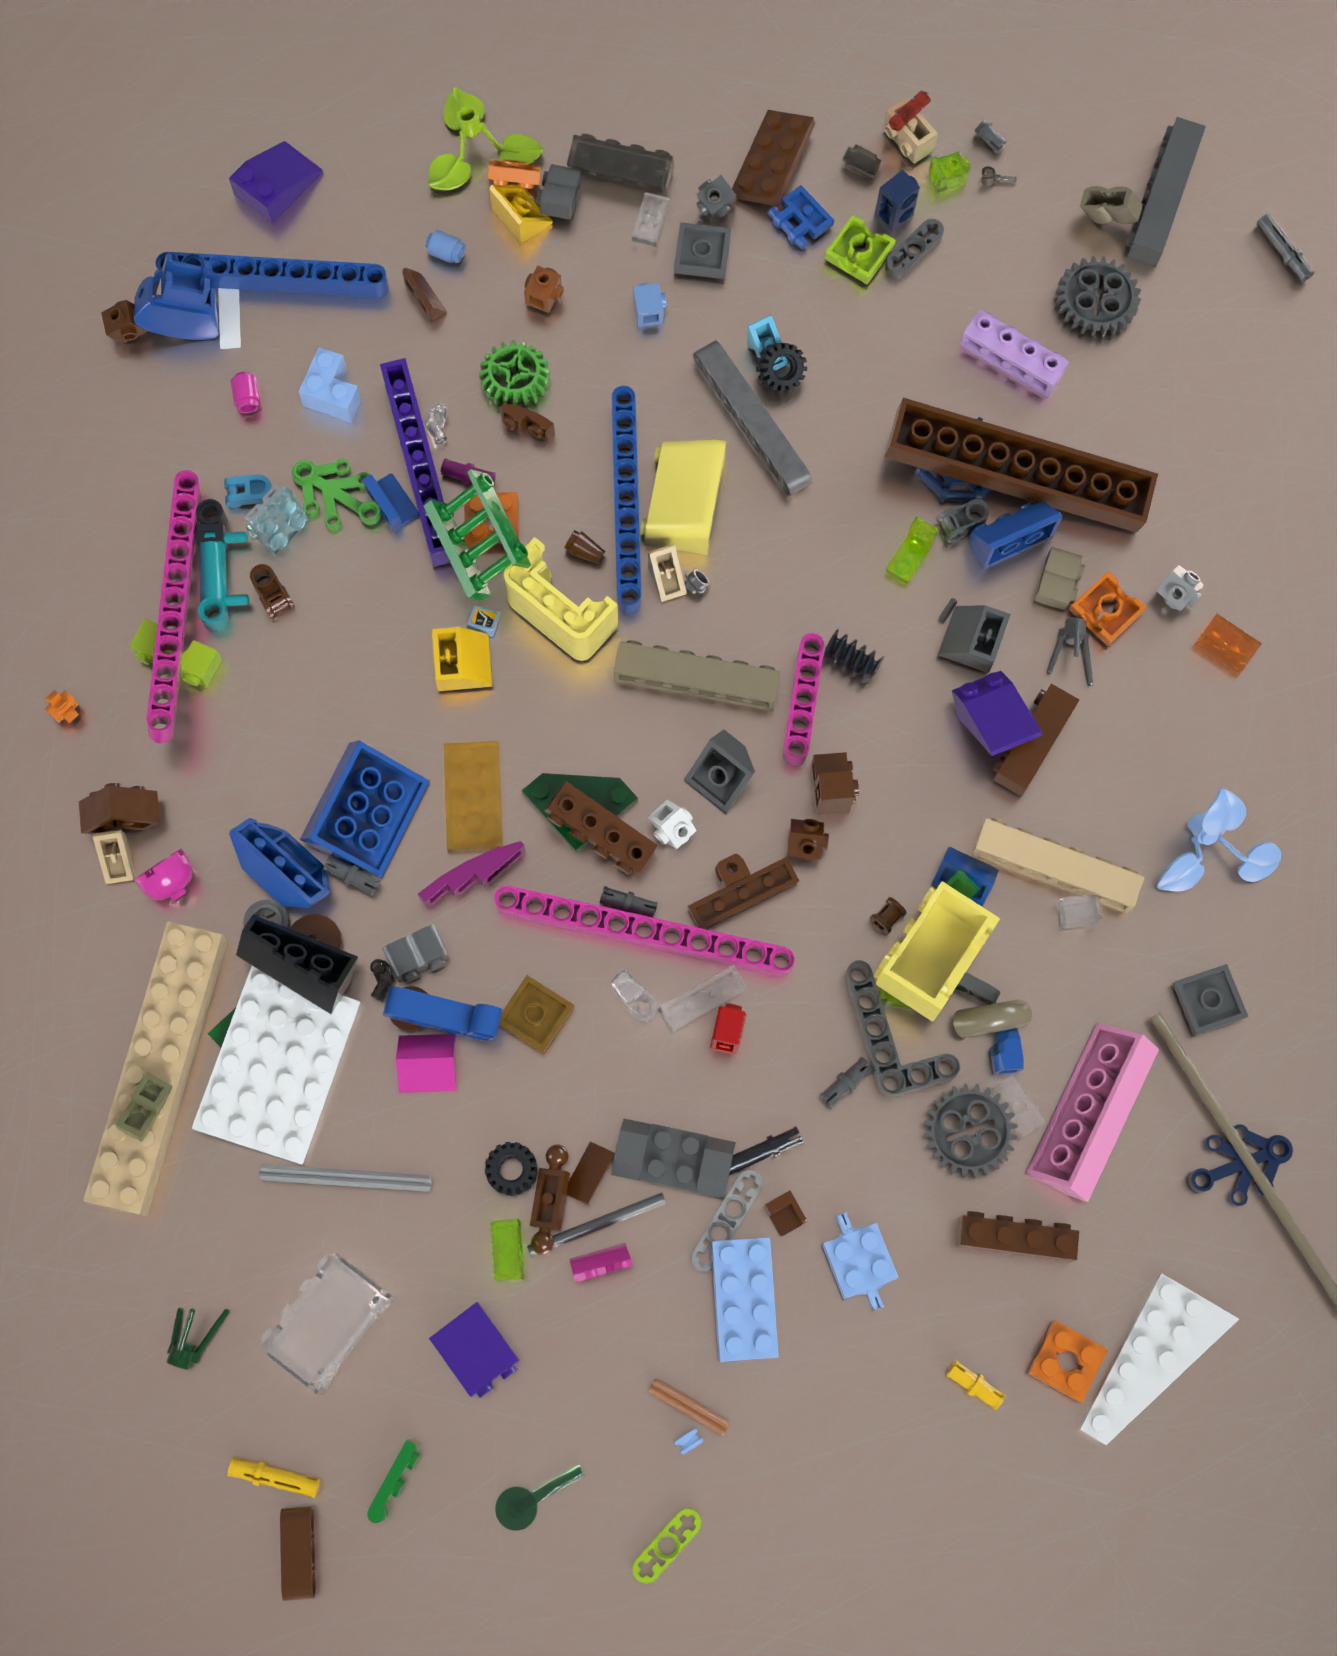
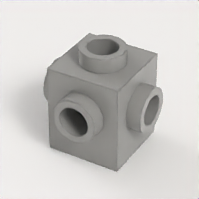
M1179 565L1172 570L1156 592L1164 597V601L1168 606L1182 611L1187 605L1192 608L1202 597L1198 592L1204 585L1200 582L1197 574L1190 570L1186 571Z

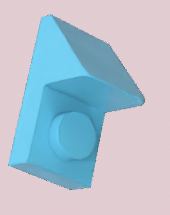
M772 315L747 326L748 348L754 349L758 358L762 357L760 352L766 350V346L769 344L782 343ZM784 356L778 357L773 364V370L776 371L789 365V360Z

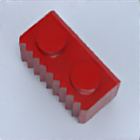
M726 1003L725 1007L719 1006L710 1048L733 1054L738 1052L747 1015L745 1011H742L741 1006Z

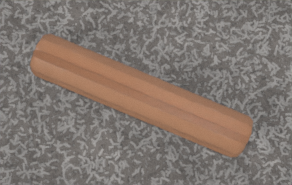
M655 1379L649 1388V1392L718 1434L724 1435L730 1426V1422L659 1379Z

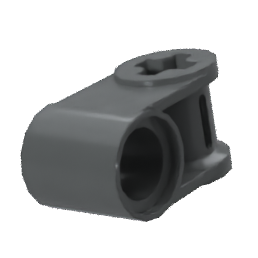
M974 499L940 513L936 517V521L942 525L947 535L945 538L947 543L956 542L971 534L972 530L978 525L987 523L990 511L989 505L981 499ZM978 512L982 515V518H974L970 513Z

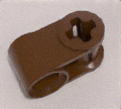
M259 564L252 568L250 572L251 582L270 619L274 618V614L295 606L285 587L281 585L270 566ZM262 576L270 577L267 583H257Z

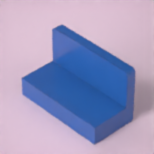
M392 473L377 482L372 474L362 479L366 492L372 501L379 506L382 516L392 531L419 517L418 510Z
M948 847L932 883L938 886L941 882L947 883L961 869L981 888L971 900L983 906L994 885L999 870L952 847Z

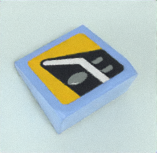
M474 606L467 622V629L487 633L489 637L494 638L501 612Z

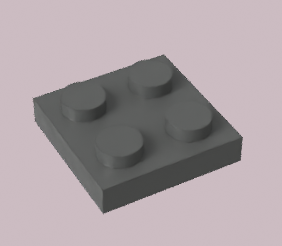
M680 222L674 273L725 279L731 228Z
M1227 964L1172 983L1193 1036L1249 1017Z

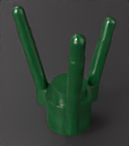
M181 1307L178 1308L166 1362L189 1370L191 1362L197 1364L201 1353L229 1314L228 1309L222 1312L200 1345L193 1351L195 1345L186 1342L193 1322L195 1309L189 1310L180 1340H178L183 1309Z

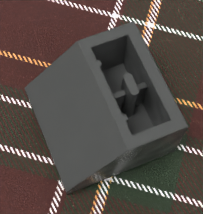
M986 605L955 606L938 656L989 673L1011 614Z

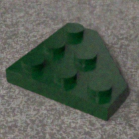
M542 773L521 790L526 799L575 853L589 842L586 840L582 843L570 835L571 829L564 824L561 827L555 825L547 819L549 814L544 811L562 783L567 781L617 817L621 816L638 801V797L621 778Z

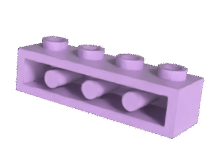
M982 310L978 311L964 331L960 346L1046 397L1050 396L1064 375L1069 363L1061 354L1048 350L1039 341L1024 336L1015 327L1007 326L993 314L985 313Z

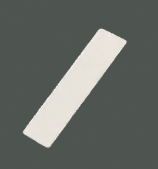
M218 288L220 349L240 348L239 289Z

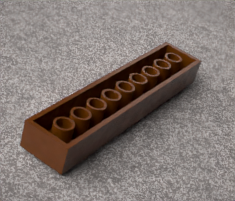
M904 397L897 408L884 458L1035 503L1044 501L1055 509L1136 533L1147 522L1158 473Z

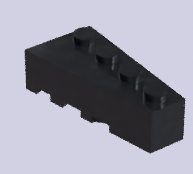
M254 914L242 930L236 956L329 1014L333 1013L349 986L358 960L356 955Z

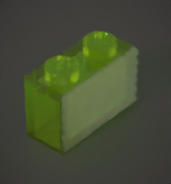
M520 1220L492 1221L490 1223L492 1227L490 1231L493 1233L491 1235L493 1239L491 1241L493 1244L491 1249L494 1251L492 1253L494 1256L492 1261L495 1268L493 1279L498 1283L523 1281L524 1269Z

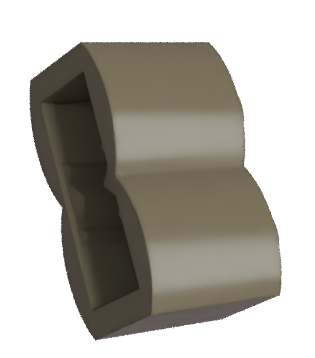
M1092 186L1084 190L1080 207L1095 223L1106 224L1116 221L1120 224H1133L1138 222L1143 204L1133 191L1127 187H1114L1108 190L1101 186Z
M1051 547L1045 561L1034 601L1062 610H1066L1069 603L1073 604L1078 593V589L1074 588L1075 581L1081 580L1085 565L1081 564L1082 556Z

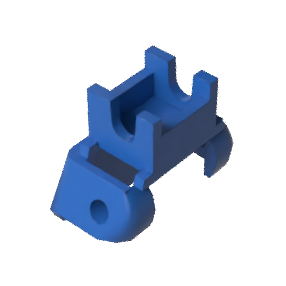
M167 253L162 271L156 270L154 277L149 276L145 278L137 289L134 298V321L136 325L156 334L182 339L209 340L216 338L219 335L218 305L215 288H210V279H207L209 261L204 260L202 266L172 261V254ZM161 279V295H158L156 293Z

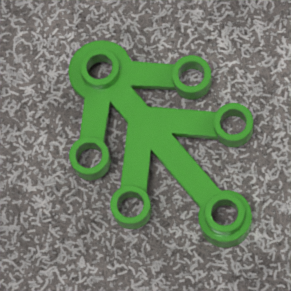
M338 459L333 463L316 466L311 461L301 460L294 465L292 478L296 484L302 486L305 501L303 510L306 516L314 518L320 513L319 504L314 499V485L322 490L326 511L325 524L328 530L337 531L342 526L334 499L357 512L361 521L367 525H373L380 520L381 512L375 502L366 501L362 503L343 491L344 489L355 487L365 490L364 484L359 482L370 474L361 472L357 476L327 481L321 476L333 473L340 477L348 476L351 472L349 462L346 459ZM341 465L347 466L343 471L338 470V467ZM303 472L310 473L307 477H301ZM309 506H316L314 511L307 510ZM369 512L375 513V516L372 518L366 517ZM332 519L338 520L335 525L329 524V521Z

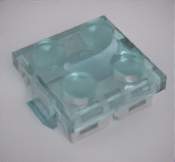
M274 485L262 498L264 502L261 505L256 504L244 517L250 522L246 528L253 541L258 540L264 544L267 552L273 557L287 545L290 539L310 519L292 490L287 486L281 489Z

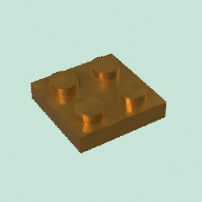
M526 975L502 1011L499 1026L544 1054L575 1006Z

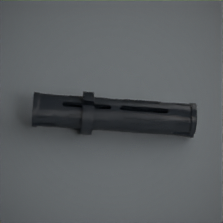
M795 1126L775 1137L772 1135L767 1136L766 1141L734 1154L729 1175L773 1155L775 1158L781 1156L780 1152L803 1144L801 1136L789 1140L790 1137L799 1134L798 1128Z

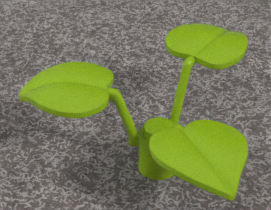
M454 87L447 98L443 117L449 128L453 130L461 129L459 132L460 155L458 158L453 154H442L436 157L429 167L428 185L437 190H452L462 186L469 179L471 167L468 163L463 162L465 157V137H476L480 131H483L498 151H502L499 156L500 161H503V159L517 160L532 164L543 153V147L535 139L523 134L508 135L503 140V146L499 145L486 129L485 123L480 122L485 113L482 101Z

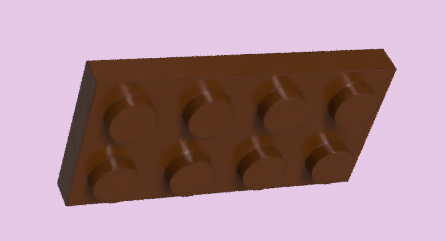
M767 110L732 187V190L737 195V199L779 206L816 124L814 117Z

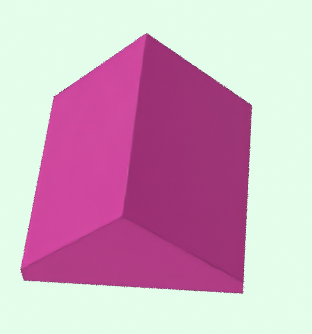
M456 1034L399 1035L396 1053L399 1093L456 1091Z

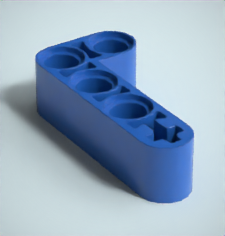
M390 986L383 1016L477 1040L491 1041L497 1036L502 1009L488 1004L473 1006L401 987Z

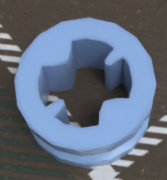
M694 1428L674 1442L675 1445L681 1447V1455H684L704 1441L703 1438L697 1436V1428Z

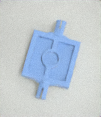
M847 1212L836 1216L842 1233L836 1239L823 1243L822 1247L843 1300L855 1295L867 1294L873 1311L884 1307L878 1289L885 1283L899 1277L877 1223L864 1228L853 1229Z

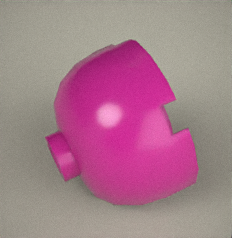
M181 848L171 854L169 858L160 861L139 875L134 881L146 896L154 900H163L170 897L174 901L187 892L184 887L191 881L193 875L192 865Z

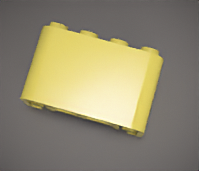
M534 537L525 546L528 551L527 557L532 566L523 568L511 564L504 570L508 603L516 612L572 658L580 661L587 660L592 657L618 628V604L608 596L601 602H592L587 597L579 607L551 585V572L542 560L545 545Z
M941 882L937 889L930 888L918 908L921 915L917 921L911 918L903 931L907 936L902 943L898 940L895 942L873 976L878 979L875 983L876 986L934 1022L1000 920L999 917L944 882Z

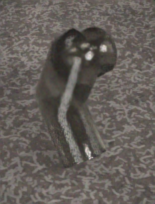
M375 959L370 965V970L374 973L377 985L370 996L383 1003L388 994L389 987L394 983V975L390 965L385 960Z

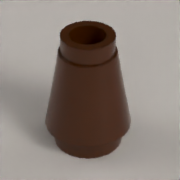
M576 530L573 531L564 547L569 551L570 555L594 562L597 565L606 552L583 531L578 532Z

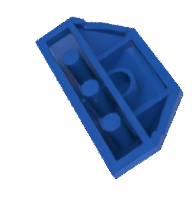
M252 818L245 820L230 830L229 835L242 870L281 906L310 908L328 895L329 886L326 871L323 870L324 865L286 830L269 824L258 823L257 820Z

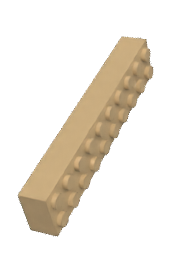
M167 921L83 1201L148 1217L227 948L228 940L222 934ZM148 1072L172 1085L173 1088L154 1124L141 1142L118 1130L116 1123L132 1101L131 1095Z

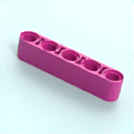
M816 633L804 635L798 651L783 748L784 761L793 767L800 766L806 761L810 746L824 653V640ZM813 645L818 651L810 653L805 649V646ZM809 670L814 674V677L805 678L801 675V672ZM807 696L810 702L802 704L797 700V697ZM802 721L807 727L799 730L794 727L793 723ZM791 747H799L803 753L795 756L790 753L789 749Z

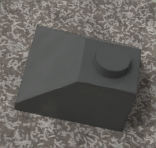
M724 729L709 740L684 779L727 813L755 773L745 745Z

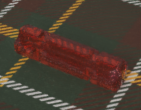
M919 91L914 96L915 100L911 99L897 114L889 119L888 123L892 130L900 131L906 123H909L922 111V108L924 109L930 103L931 99L927 92Z

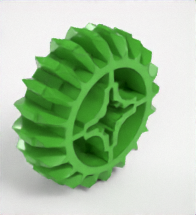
M512 340L509 346L502 341L501 348L498 349L493 346L492 354L486 353L485 361H482L480 364L482 370L479 373V378L482 381L481 388L486 390V396L488 399L493 398L496 405L503 402V404H513L516 406L523 404L527 408L529 406L528 401L536 404L538 401L537 396L543 397L545 394L544 388L549 386L550 370H548V361L543 359L541 351L536 352L534 345L526 348L524 340L520 345H516V342ZM523 362L530 365L534 369L535 373L530 372V369L525 368L523 366ZM494 377H497L500 379V381L505 382L507 387L505 388L498 384Z

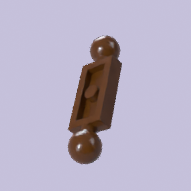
M555 1144L548 1148L546 1160L550 1167L549 1169L539 1168L530 1226L539 1228V1232L535 1233L531 1239V1247L534 1252L540 1255L549 1253L554 1247V1239L550 1234V1230H561L570 1172L561 1170V1167L567 1163L569 1154L567 1149L560 1144Z

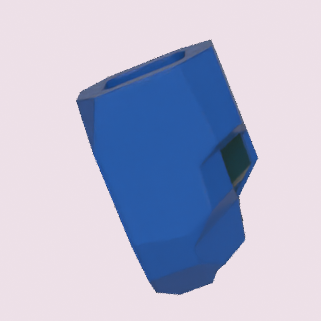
M1018 1029L1000 1031L995 1037V1044L990 1048L993 1074H1009L1022 1071L1024 1069V1057Z

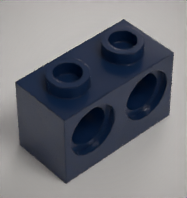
M901 170L880 187L874 215L890 232L914 215L920 190L917 180L913 176H909L904 170Z

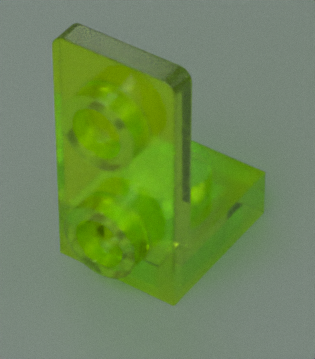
M915 517L910 525L907 537L888 564L886 572L905 583H909L935 543L939 529Z

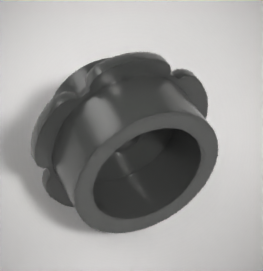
M694 569L691 573L687 572L685 574L687 579L685 586L690 592L703 594L706 591L709 580L702 571Z

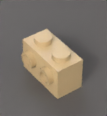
M907 97L886 111L883 126L884 132L888 138L893 139L897 143L905 157L916 163L934 151L938 133Z

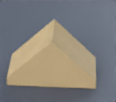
M672 544L648 552V568L661 602L687 594L675 545Z
M122 830L93 834L92 837L105 883L112 884L134 880L131 841Z

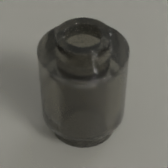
M857 144L853 148L849 146L842 161L846 162L844 168L865 179L867 177L873 179L882 162L881 159L877 158V154Z

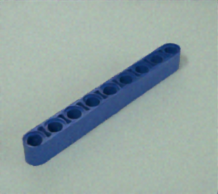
M163 252L159 254L155 261L156 268L159 271H162L167 253L172 254V261L202 266L204 260L209 261L207 279H210V288L371 298L383 297L389 290L384 267L370 263L183 252ZM277 273L275 276H269L270 274ZM297 275H303L300 278H294ZM324 276H328L327 279H323V280L320 279V278H322V277H324ZM348 278H355L352 281H346ZM375 279L380 280L379 282H372Z
M622 385L615 388L612 392L618 609L622 613L631 615L638 612L641 608L636 399L633 389ZM620 400H627V401H629L628 404H624V405H623V404H620V403H618V402H619ZM628 424L630 427L623 429L619 425ZM621 448H629L631 451L622 453L619 450ZM622 472H629L632 474L630 477L626 478L620 476ZM625 496L632 498L630 502H623L620 499ZM624 521H631L633 525L630 527H624L621 525V523ZM629 545L632 546L634 550L630 552H625L621 548ZM631 570L635 573V575H633L632 577H625L624 575H622V573L624 571ZM632 595L636 599L633 602H626L623 600V597Z

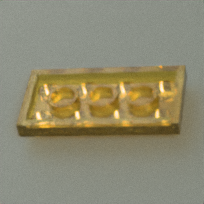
M499 741L444 743L447 851H481L502 847Z

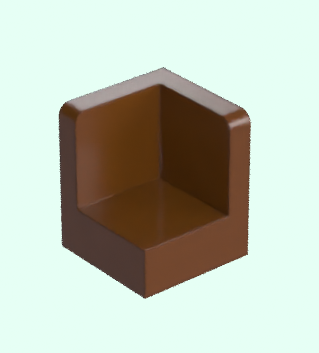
M791 1190L764 1205L765 1211L781 1237L807 1222Z

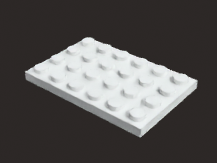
M251 966L192 1129L303 1166L360 1001L342 996L333 1013L329 1014L256 967Z

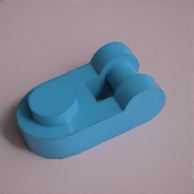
M259 474L225 478L224 488L228 493L225 497V504L229 508H237L241 505L263 503L262 498L272 488V484L266 476ZM245 488V493H238V490Z

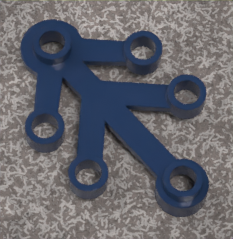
M1242 1124L1234 1126L1235 1129L1239 1128L1243 1131V1141L1262 1149L1251 1154L1258 1164L1267 1161L1264 1174L1274 1188L1273 1181L1279 1164L1287 1162L1292 1157L1293 1147L1291 1142L1281 1135L1265 1138L1249 1131ZM1218 1135L1208 1136L1204 1140V1148L1208 1152H1220L1236 1160L1210 1171L1204 1168L1194 1170L1188 1179L1190 1187L1199 1193L1206 1192L1213 1187L1215 1181L1241 1171L1235 1189L1228 1194V1201L1235 1207L1246 1204L1248 1200L1247 1191L1253 1178L1231 1144L1223 1141ZM1210 1139L1217 1141L1218 1147L1216 1149L1210 1147ZM1274 1145L1280 1146V1155L1274 1153ZM1197 1176H1201L1204 1179L1203 1186L1196 1184L1195 1178ZM1255 1182V1193L1259 1196H1264L1263 1192L1260 1190L1259 1186ZM1236 1192L1242 1196L1240 1203H1237L1233 1198Z

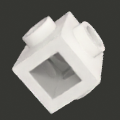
M669 800L662 803L647 817L656 830L653 833L654 836L663 845L668 843L676 849L686 843L690 836L697 831L691 823L693 820L691 814L685 808L679 807Z

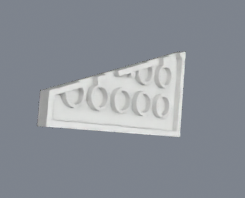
M1160 1273L1078 1429L1100 1443L1107 1445L1232 1327L1239 1318Z

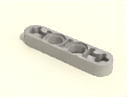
M746 1170L737 1177L692 1253L691 1263L697 1271L708 1272L712 1270V1263L710 1265L705 1263L703 1267L698 1264L699 1258L696 1255L698 1252L703 1254L706 1251L708 1245L703 1244L705 1239L710 1244L711 1241H715L711 1236V1230L714 1226H724L728 1232L725 1240L732 1239L761 1190L762 1179L757 1172ZM752 1176L755 1178L754 1184L757 1188H750L745 1197H749L750 1201L747 1203L741 1196L735 1195L733 1192L736 1189L740 1193L744 1187V1183L741 1181L742 1178L748 1179ZM731 1200L739 1201L742 1205V1213L737 1217L730 1216L726 1211V1205Z

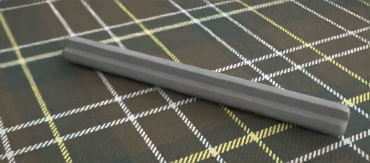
M267 1164L261 1165L259 1170V1178L263 1181L429 1192L432 1187V1177L429 1175Z

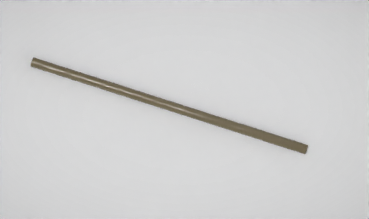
M1160 1012L1150 1018L1337 1307V1285Z

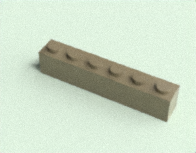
M628 640L627 642L620 641L614 667V681L773 710L781 671H776L775 668L767 665L754 667L740 660L733 662L722 661L720 657L714 655L701 657L687 650L674 652L669 651L664 646L655 645L648 647L642 646L638 641Z

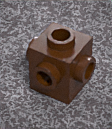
M128 300L119 301L114 306L101 312L106 336L122 344L135 340L139 335L147 332V330L136 325L134 321V304Z
M791 819L787 856L798 857L806 861L820 860L822 850H827L829 840V834L824 833V822H818L814 819Z

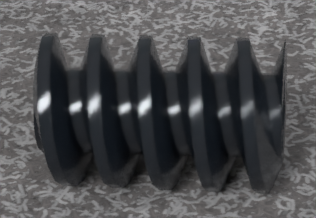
M837 629L825 648L823 660L828 661L834 657L833 666L835 667L843 662L842 671L847 672L852 668L851 676L853 678L862 673L860 679L862 683L872 679L885 656L875 660V650L868 655L865 654L867 645L864 644L861 648L857 649L858 640L854 639L848 644V634L846 633L841 638H838L839 629Z

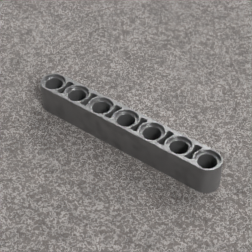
M715 340L695 351L693 359L698 369L785 494L791 496L812 484L813 480L809 470L721 344Z

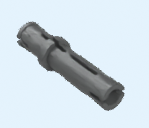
M1270 213L1262 216L1256 225L1282 256L1284 265L1286 267L1289 266L1301 283L1310 279L1315 271L1303 258L1301 249H1296Z

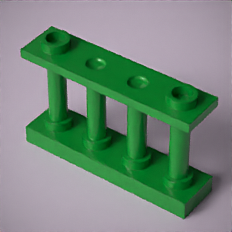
M471 469L467 473L473 485L448 504L430 500L424 505V508L467 597L484 601L491 595L487 587L489 580L511 564L523 568H529L532 565L527 557L528 551L526 547L520 543L493 488V480L487 473ZM478 495L484 508L458 527L453 517L454 512ZM490 518L496 531L469 550L465 542V535ZM501 541L507 554L480 573L476 559Z

